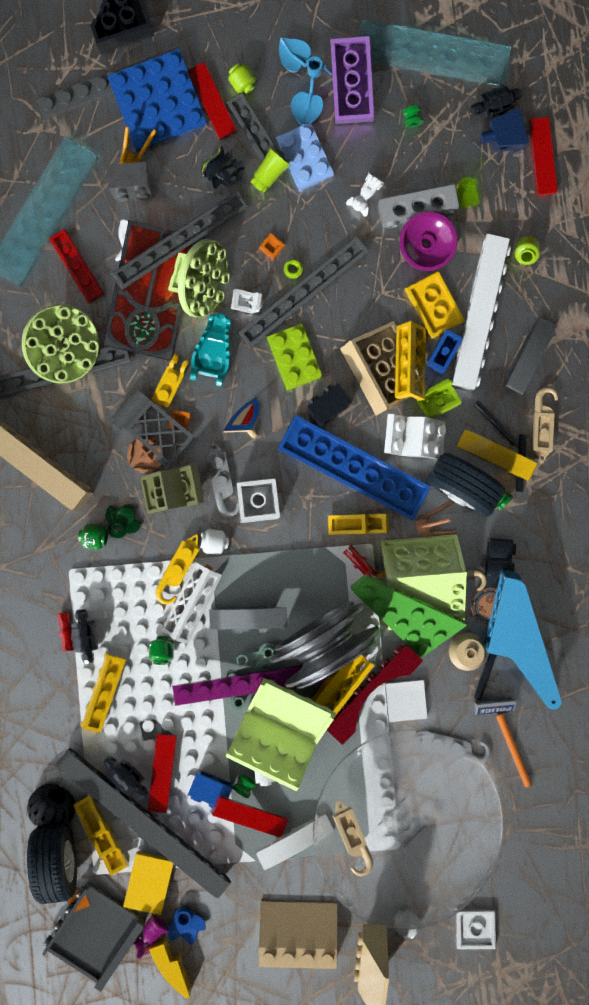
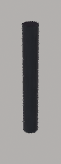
M479 400L473 404L512 445L519 441Z
M520 434L518 454L526 457L527 435ZM516 476L515 492H523L524 479Z
M489 653L474 695L476 700L481 701L497 657L495 654Z

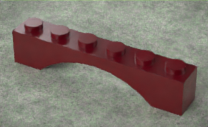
M406 643L403 646L400 644L393 651L395 655L390 660L386 658L379 667L381 669L376 674L374 672L370 674L366 679L368 683L363 688L359 686L353 693L354 697L350 701L347 700L341 711L334 717L327 731L341 745L356 732L358 715L368 696L381 684L391 679L411 675L423 662V659Z

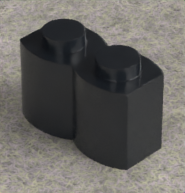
M488 538L485 575L487 577H500L501 569L515 570V564L512 563V555L516 554V544H513L512 539Z

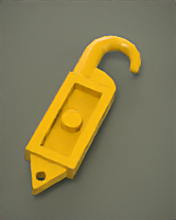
M198 534L186 541L182 540L156 587V598L162 604H171L177 599V596L165 599L162 593L166 585L178 586L182 583L200 551L198 549Z

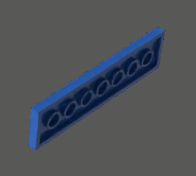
M295 415L278 447V450L412 521L431 486Z

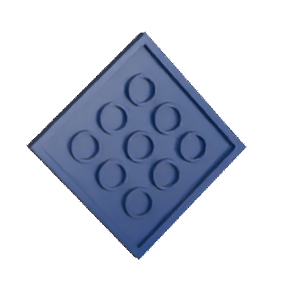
M179 49L107 76L125 124L129 127V135L136 152L142 149L153 129H156V133L148 147L207 125Z

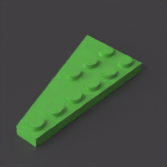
M366 574L350 586L351 590L421 658L467 626L465 620L457 619L448 612L444 613L436 609L435 606L414 596H407L399 589L394 590L386 586L385 583Z

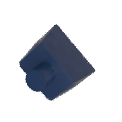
M520 108L492 119L488 125L489 131L480 133L481 143L487 144L492 142L495 152L524 150L528 145Z

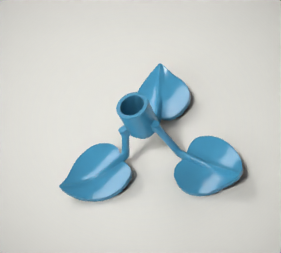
M282 37L279 44V55L282 65L291 72L299 71L302 66L307 67V72L311 76L309 94L299 92L291 101L293 115L299 124L306 125L315 121L323 110L322 98L318 95H313L314 79L322 74L323 69L330 75H332V71L326 67V64H322V60L319 57H311V49L305 41Z

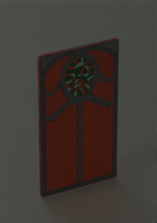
M128 220L119 268L173 233V231ZM196 242L179 253L187 254ZM178 254L123 290L115 282L103 346L171 361L182 306L179 294L169 291L168 287L174 273Z

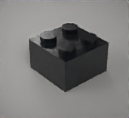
M333 383L323 390L322 396L318 397L316 395L308 401L307 412L319 428L330 422L352 404L351 399L339 383L335 386Z

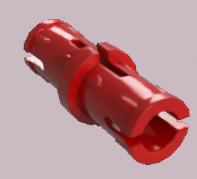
M352 544L348 549L353 554L347 549L343 552L354 564L353 567L355 569L358 568L363 575L371 576L368 571L373 576L378 573L366 561L367 558L365 556L362 557Z
M70 612L57 614L60 627L58 634L61 635L62 652L75 650L71 639Z

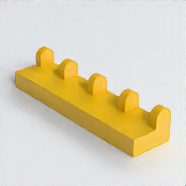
M108 652L104 653L105 658L102 667L99 668V676L95 687L93 686L92 688L93 693L89 705L86 706V714L80 723L83 729L99 733L103 729L126 661L125 658Z

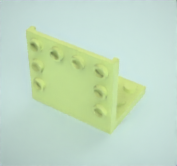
M457 534L381 541L388 587L394 590L399 589L407 596H414L435 606L436 609L444 613L448 612L457 619L465 620L467 572Z
M263 678L243 717L226 757L297 791L314 749L334 720L336 713L326 706L313 702L310 698L302 697L291 689L277 685L273 680Z

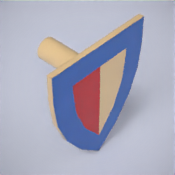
M255 397L241 407L232 416L223 432H248L252 438H256L258 433L254 427L258 422L261 412L258 399Z

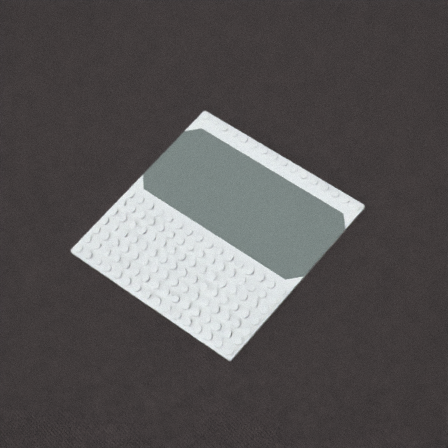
M370 543L353 545L362 557L365 556L367 558L366 561L375 570L373 545ZM350 545L195 558L182 583L178 586L166 585L162 593L165 599H171L173 596L178 598L195 562L203 566L208 564L213 567V571L222 575L188 644L176 641L161 631L176 600L171 604H162L156 598L155 591L171 560L77 568L69 571L73 623L78 622L75 616L76 610L86 609L89 616L87 620L95 621L99 641L98 649L92 651L94 653L93 663L84 664L81 658L82 653L75 652L81 721L84 719L87 711L86 706L89 705L93 693L92 688L93 686L95 687L99 676L98 671L102 667L105 658L104 653L108 652L126 659L101 733L82 728L84 758L106 777L111 770H108L103 762L109 755L113 756L118 763L125 759L133 767L135 766L145 778L141 785H144L149 793L144 799L138 798L134 792L130 796L145 809H148L157 738L143 741L139 722L145 721L142 725L143 730L151 732L154 729V723L151 720L155 719L162 725L164 730L177 735L167 813H150L213 865L259 861L256 851L279 838L215 817L211 814L213 809L208 806V803L203 801L201 803L196 802L188 795L198 769L231 782L233 786L238 783L240 774H244L256 782L254 770L226 757L243 717L256 693L246 695V703L242 709H234L230 704V697L175 706L172 685L226 677V673L229 670L235 671L254 666L259 659L248 661L245 666H239L236 662V656L240 653L247 654L258 651L259 647L266 642L277 646L304 626L347 602L353 601L354 604L352 606L362 603L363 601L351 590L350 586L364 575L358 568L355 569L353 567L354 564L343 554L346 549L353 554L348 549ZM199 569L196 579L200 578L203 570ZM368 571V573H369L373 578L376 579V576H373V575ZM192 587L188 591V597L191 596L193 592ZM184 604L181 605L179 609V614L183 612ZM367 605L357 614L352 623L351 634H358L375 626L380 628L379 617ZM267 606V608L287 607L288 628L210 629L209 609ZM175 622L172 623L169 629L171 632H173L176 627ZM380 632L374 637L376 638L375 644L362 654L374 665L359 685L362 688L368 683L366 679L373 672L376 674L381 669L379 666L383 662ZM157 636H167L168 640L174 643V658L168 665H155L149 659V644L152 640H156ZM271 650L265 651V655L271 654ZM240 657L238 659V662L240 663L245 661V657ZM283 659L276 662L275 667L279 669L299 666L304 663L298 659ZM267 663L264 665L262 671L268 670ZM364 663V665L360 668V671L363 670V668L366 666V663ZM324 682L311 684L301 689H298L297 686L288 689L293 690L302 697L312 699ZM385 683L377 687L365 700L358 715L356 732L343 745L327 730L325 731L314 749L297 791L279 784L277 781L272 782V785L260 786V783H257L256 787L250 791L251 795L249 798L241 796L232 789L229 799L286 817L289 821L282 836L303 823L324 813L327 814L334 832L290 858L348 853L332 816L335 814L336 800L353 809L369 851L390 850L399 847ZM353 694L348 699V701H350L354 697ZM237 699L235 701V704H241V700ZM93 798L110 826L129 864V867L118 873L132 872L136 851L165 857ZM91 840L94 873L96 875L109 874L103 859L99 858Z

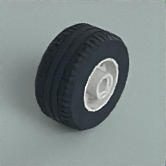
M450 453L440 455L431 470L432 472L428 475V483L459 505L485 517L493 514L494 509H496L505 494L504 486L495 478Z
M64 824L36 827L29 836L27 846L28 880L32 896L40 904L68 901L74 896L76 890L77 857L75 842L70 828Z

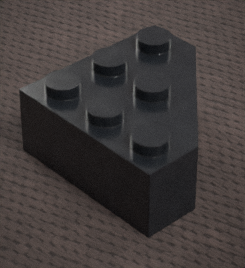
M103 0L96 19H93L90 25L100 53L154 36L143 0Z

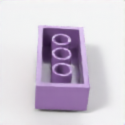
M370 36L330 39L335 124L373 122Z

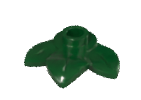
M112 505L107 508L105 521L109 525L108 533L112 538L121 539L126 534H134L140 529L142 523L134 519L135 510L133 505H124L119 510ZM116 526L121 527L119 532L114 531Z

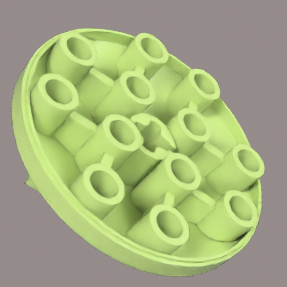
M203 239L194 244L187 254L178 253L168 290L179 294L181 306L188 315L196 318L207 317L215 310L219 302L221 303L224 300V292L216 290L218 284H228L230 280L226 250L214 240Z
M51 305L36 312L27 322L22 335V351L28 366L39 377L54 383H70L85 376L95 364L99 353V337L95 325L84 312L69 305Z

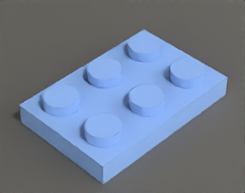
M311 123L276 137L283 157L291 164L288 168L299 191L334 176Z

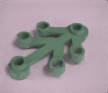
M266 642L259 647L258 651L238 654L236 662L239 666H245L251 660H259L254 666L227 671L226 677L231 673L241 675L260 672L266 663L268 670L276 669L275 663L270 661L277 653L274 650L276 646ZM269 649L271 654L267 656L265 651ZM245 657V661L242 663L238 662V659ZM246 695L230 697L231 706L234 709H242L246 703ZM237 699H240L241 704L236 705L235 701Z

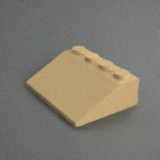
M394 321L354 338L340 348L376 416L412 398L411 396L403 399L395 398L397 326ZM425 381V389H429V386ZM415 383V392H418V387Z
M261 900L258 967L337 969V902Z
M362 924V933L358 932L354 982H358V991L366 1005H386L389 983L386 925Z

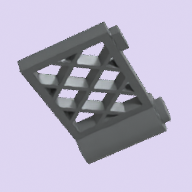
M137 388L111 417L114 419L112 423L120 430L125 428L158 456L156 460L164 467L167 464L171 466L194 439L190 432ZM151 406L157 410V419H147L146 412ZM169 420L172 423V431L162 432L161 421ZM158 421L159 432L148 433L147 422ZM137 423L145 424V433L137 434L132 429ZM184 432L188 436L187 440L184 443L176 444L175 433ZM173 433V444L163 445L162 434ZM159 435L160 445L151 446L148 436ZM174 447V455L170 460L163 454V448Z

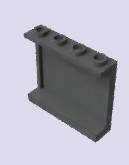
M88 882L85 888L81 886L75 897L78 899L74 904L70 903L64 913L67 915L64 920L59 919L55 925L54 930L56 932L54 935H49L43 943L45 949L42 954L45 956L47 951L96 982L94 988L101 992L144 928L146 919L129 908L123 907V904ZM86 894L90 906L74 912Z

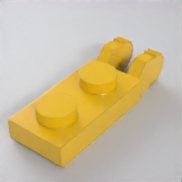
M177 353L174 354L169 366H167L151 398V401L169 409L190 363V360L186 358L182 363L180 372L175 370L174 367L179 360V354Z

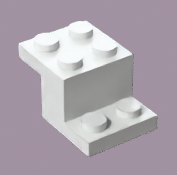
M388 414L384 453L438 460L440 455L444 453L446 422L427 417H405Z

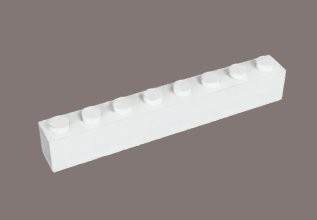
M487 234L483 240L461 336L464 339L458 349L451 379L452 386L471 391L476 386L479 387L481 381L479 370L483 368L485 363L483 353L484 349H488L490 341L487 335L488 331H492L494 320L491 318L493 312H496L498 307L496 296L501 292L503 283L500 282L501 275L505 274L507 264H504L505 257L509 256L511 245H508L509 238Z

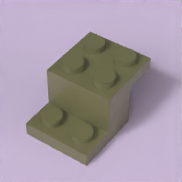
M197 464L159 471L140 477L147 514L203 503V490Z

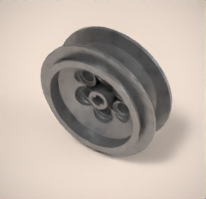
M350 601L331 610L304 626L274 648L275 651L279 652L270 659L271 663H276L283 659H298L304 663L302 668L285 682L287 688L297 685V688L301 689L314 684L349 664L375 644L376 638L374 637L380 632L379 626L369 628L358 634H351L352 623L357 614L366 607L364 602L352 606L354 602Z

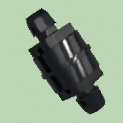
M507 86L492 88L490 91L479 95V102L470 106V112L473 116L483 114L485 118L501 115L513 109L514 102L522 98V91L519 88L510 90Z
M79 609L75 613L78 622L71 623V639L75 652L82 653L83 663L89 664L94 661V653L92 651L98 649V633L95 621L87 620L89 618L87 610Z
M110 755L104 760L105 767L111 770L107 777L116 788H119L127 796L132 792L140 799H144L149 793L148 789L141 785L145 778L135 766L133 767L125 759L118 763Z

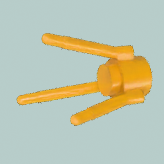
M126 126L119 164L140 162L156 133V129H153L138 156L135 157V152L127 150L129 127Z

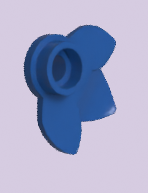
M180 907L175 912L174 920L168 926V936L170 940H175L181 935L187 943L192 945L197 937V931L206 930V925L203 918L193 914L190 908ZM185 913L188 917L184 919L181 917V914Z

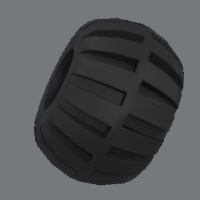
M57 784L40 786L29 797L27 805L29 819L37 827L55 826L57 824L67 826L75 814L73 795H70L71 793Z

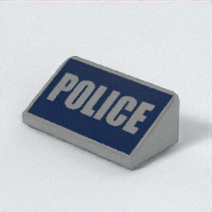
M512 697L478 700L474 702L475 714L478 716L513 712L516 701Z

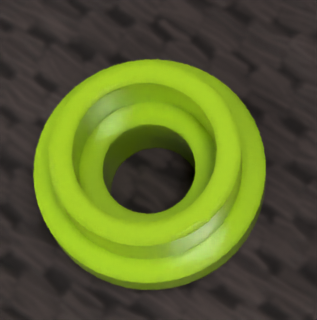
M291 259L285 263L284 273L288 278L296 279L302 274L303 267L298 260ZM293 266L297 268V271L294 273L290 271V268Z

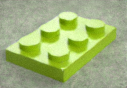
M303 324L267 336L287 391L323 377Z

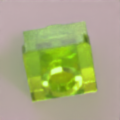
M465 177L458 182L456 191L460 209L479 206L480 202L476 186L478 183L477 178Z

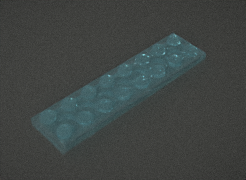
M361 20L359 37L370 36L371 63L496 86H504L511 46Z
M67 137L63 138L0 243V275L19 287L23 285L47 245L49 237L53 235L97 162L98 156Z

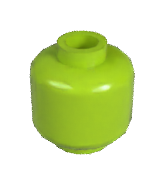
M238 63L230 69L228 80L237 93L245 92L248 94L255 88L254 83L257 77L247 64Z
M524 236L516 243L515 257L519 263L524 265L535 263L540 256V243L535 237Z

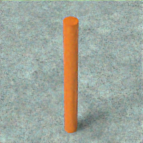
M500 713L496 717L524 786L530 787L532 782L504 714Z

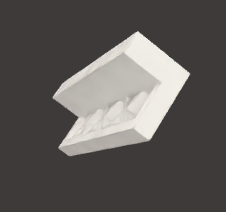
M195 562L161 631L176 641L188 644L222 575ZM199 569L203 570L200 578L196 579ZM192 587L193 592L191 596L188 597V591ZM184 604V610L179 614V609ZM175 622L176 627L174 631L171 632L169 629L172 623Z

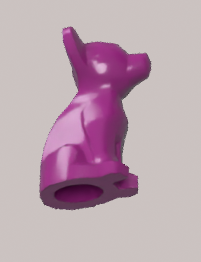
M154 914L144 926L143 939L136 938L133 943L136 946L138 959L150 953V946L157 942L162 934L169 932V929L165 927L166 923Z

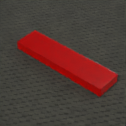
M203 62L188 69L189 77L219 140L237 133L205 63Z
M549 117L530 119L529 128L537 196L557 194Z
M64 228L49 237L50 242L87 303L90 304L104 296L103 290L66 229Z
M157 734L147 811L167 813L177 735Z
M220 795L211 812L215 817L276 837L282 836L289 821L286 817Z

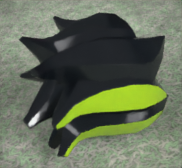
M220 146L218 154L203 163L201 174L202 178L207 177L208 181L212 180L214 189H217L220 184L231 187L237 181L242 180L237 175L245 167L240 166L242 161L236 162V159L232 161V149L229 148L225 155L223 146Z

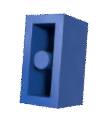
M446 329L425 366L443 375L464 338Z
M198 769L188 795L196 802L201 803L203 801L208 803V806L213 809L219 795L229 798L233 789V783Z

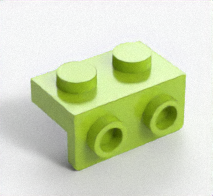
M450 378L440 380L435 386L425 389V400L420 401L416 399L423 415L431 419L462 404L461 399L452 387Z

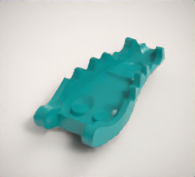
M219 313L210 314L207 327L193 351L190 380L196 381L198 374L217 378L216 385L222 386L230 363L229 329L231 321L228 316Z

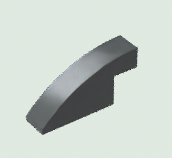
M267 606L209 609L210 629L288 628L287 607L267 608Z

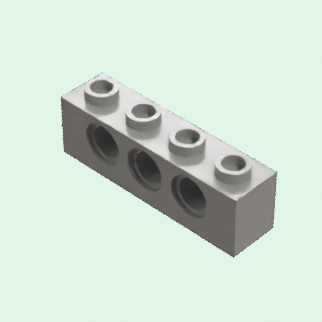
M454 184L380 199L378 202L382 227L387 226V228H395L400 223H405L413 216L423 212H435L444 217L454 215L459 208ZM437 200L441 202L442 206L435 207L432 202ZM414 205H421L423 210L416 211ZM401 208L404 210L405 214L398 215L396 214L395 209Z

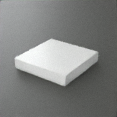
M423 679L385 683L389 722L428 718Z
M456 908L457 949H496L494 908Z

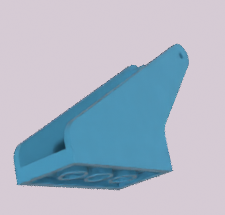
M501 569L484 641L487 652L511 658L546 706L551 710H556L561 706L562 701L526 586L518 573Z

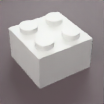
M276 479L237 483L241 523L280 518Z

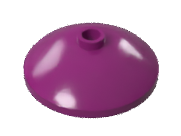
M423 212L413 216L406 222L400 234L399 245L402 256L409 265L418 270L433 271L442 268L452 259L456 251L457 234L454 226L446 217L435 212ZM424 239H427L429 241L428 246H424Z

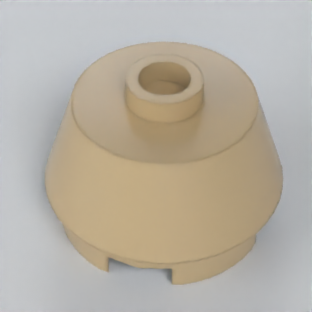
M470 632L456 636L449 647V657L452 663L457 668L465 671L479 668L487 657L484 640L477 634Z

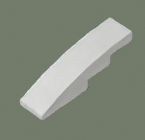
M324 813L291 829V832L257 850V857L265 871L315 844L334 832V829L327 814Z

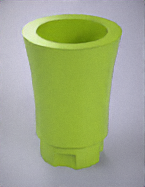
M270 147L250 182L258 190L265 193L268 187L270 188L291 164Z

